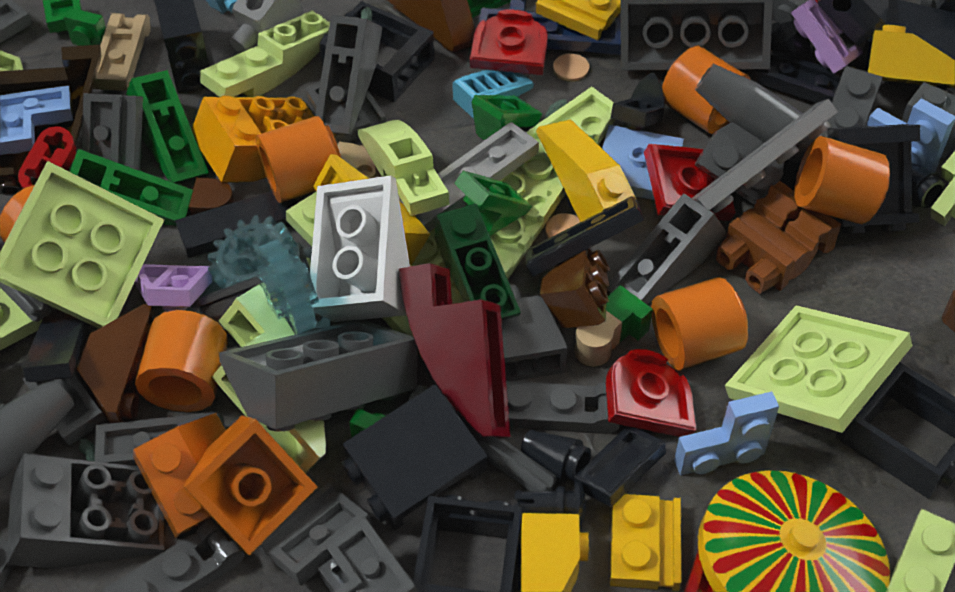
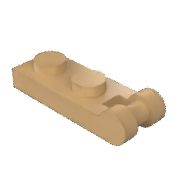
M112 13L110 15L100 45L101 63L93 89L127 91L130 80L134 76L145 37L149 36L150 18L148 15L137 14L135 18H128L124 14Z

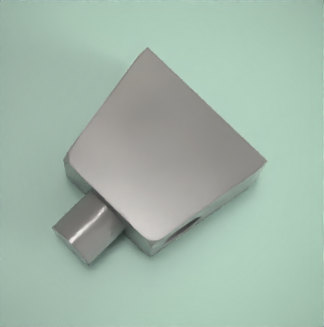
M237 0L233 5L232 11L239 29L229 39V42L239 53L247 51L253 46H258V33L305 13L301 0Z

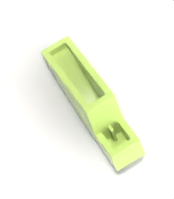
M260 284L237 297L219 320L241 347L295 335L279 308ZM220 366L212 378L247 417L224 369ZM307 420L295 424L294 429L283 432L271 431L267 429V425L260 423L305 473L326 453L324 420Z

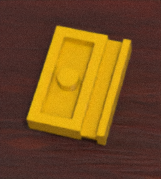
M538 0L536 2L537 14L597 41L602 31H606L621 12V0Z
M624 494L612 506L610 586L658 590V587H671L672 591H679L681 585V498L674 497L673 501L660 500V496Z

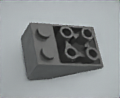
M23 454L10 486L7 565L56 569L163 553L165 550L164 515L138 466Z

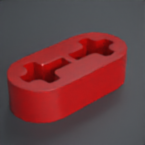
M55 126L41 132L19 170L18 179L22 189L33 185L30 178H39L47 161L68 171L77 152L73 136L68 130ZM59 141H63L65 148H57L51 157L52 153L49 145H57Z

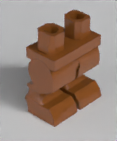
M779 181L769 188L766 197L756 201L753 209H748L729 224L727 237L718 247L716 260L728 270H733L741 262L750 269L747 270L745 280L759 294L772 286L781 291L788 285L789 280L798 277L808 268L818 249L823 253H828L834 249L841 224L829 215L797 206L795 191Z

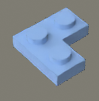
M62 86L0 95V155L20 154L30 151L35 143L34 126L56 125L62 122L73 121V103L70 87Z
M921 98L913 106L907 123L877 108L870 115L867 126L920 125V141L911 142L912 163L935 172L955 122V116Z
M773 392L730 401L727 405L722 427L679 437L674 462L680 476L693 472L705 474L721 465L737 461L739 463H749L764 455L779 409Z

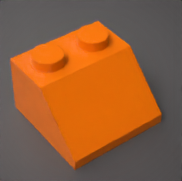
M217 413L177 426L133 449V458L175 538L212 518L183 485L207 448L226 431Z
M242 415L207 448L183 487L231 538L250 555L317 488V485L256 419Z

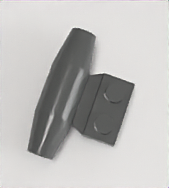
M711 64L697 84L695 91L730 123L714 132L694 166L714 179H718L803 113L757 82L716 64ZM823 132V133H822L821 135H819V136H823V137H826V138H827V133H826V132ZM806 136L795 144L799 151L788 160L800 165L807 148L813 140ZM774 160L763 169L767 174L763 179L748 189L741 185L734 192L755 205L758 199L768 195V190L772 185L780 181L784 174V162L778 165Z
M55 380L41 383L6 405L0 399V480L19 465L24 453L32 454L38 449L75 405L72 398Z

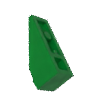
M168 70L131 78L126 96L143 97L142 139L168 181L178 184L207 176L209 174Z
M80 149L77 150L69 172L164 219V225L176 226L175 220L186 217L193 190Z

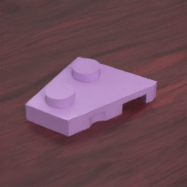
M809 0L791 12L795 18L794 26L799 34L804 38L810 39L817 49L815 50V55L818 61L826 69L830 68L833 74L863 53L856 44L850 48L845 45L839 36L842 30L820 8L815 0Z
M143 264L134 283L147 305L162 306L165 311L186 310L212 283L211 266Z

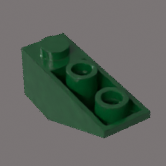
M477 204L437 214L434 238L445 267L450 269V277L463 300L467 302L482 299L499 304L501 321L519 316L521 311Z

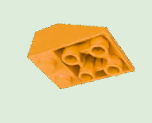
M263 96L203 97L192 126V132L198 147L221 183L255 182L266 177L256 144V135L314 117V115L302 98L293 96L287 98H266Z

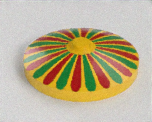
M776 470L759 471L742 475L730 481L713 497L699 527V558L705 576L714 592H886L890 583L887 553L879 534L870 520L843 494L818 480L801 474Z

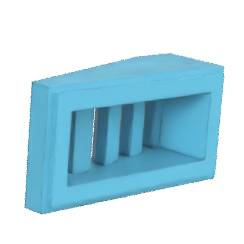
M483 70L453 81V100L474 119L471 103L474 95H515L518 97L532 89L533 82L523 73ZM507 77H510V78L513 79L515 82H511L510 80L507 79Z

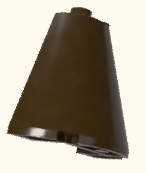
M100 45L61 47L64 67L0 71V95L69 86L73 103V121L62 122L56 125L34 126L35 141L43 130L58 126L65 128L71 133L76 145L83 123L84 93H92L101 63ZM59 141L57 145H49L52 153L51 157L57 148H65L63 141ZM30 151L20 154L0 155V194L14 196L22 190L18 173ZM30 178L32 184L35 185L38 178Z

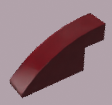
M431 263L399 268L402 297L409 326L420 355L434 381L452 406L481 435L497 438L510 437L500 305L482 299L452 304L450 269Z

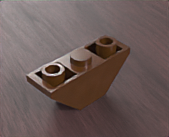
M387 0L393 5L395 10L405 14L417 25L433 31L434 38L445 49L454 52L472 46L476 29L467 0Z
M589 248L559 263L542 278L540 296L562 328L595 326L606 321V304L609 303L607 287L610 286L607 272L610 271V267L599 249L593 251L592 248Z
M143 304L90 333L77 371L83 386L106 417L108 424L135 420L138 415L140 398L135 381L150 327L154 318H156L154 308L151 305Z

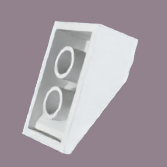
M391 175L317 186L307 309L333 322L406 316L399 268L410 267L396 178Z

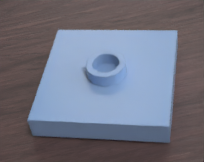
M609 125L602 149L620 165L636 197L654 200L644 150L648 144L683 147L684 139Z

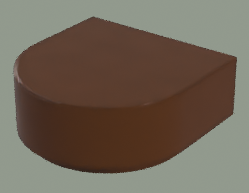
M196 178L189 210L190 214L194 215L234 203L232 189L227 182L221 183L219 179Z

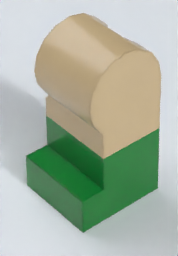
M620 285L608 296L609 303L606 304L605 322L595 326L577 327V342L574 350L576 358L586 366L596 367L603 365L611 357V350L629 334L639 341L649 332L653 308Z

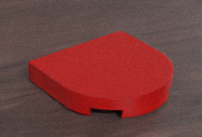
M512 9L498 11L497 16L486 21L482 20L475 30L470 54V68L543 75L548 38L546 28L534 20L533 15L528 12Z
M645 349L631 350L613 363L606 376L608 422L678 437L694 434L696 432V423L690 384L684 375L680 377L666 363L669 359L665 356Z

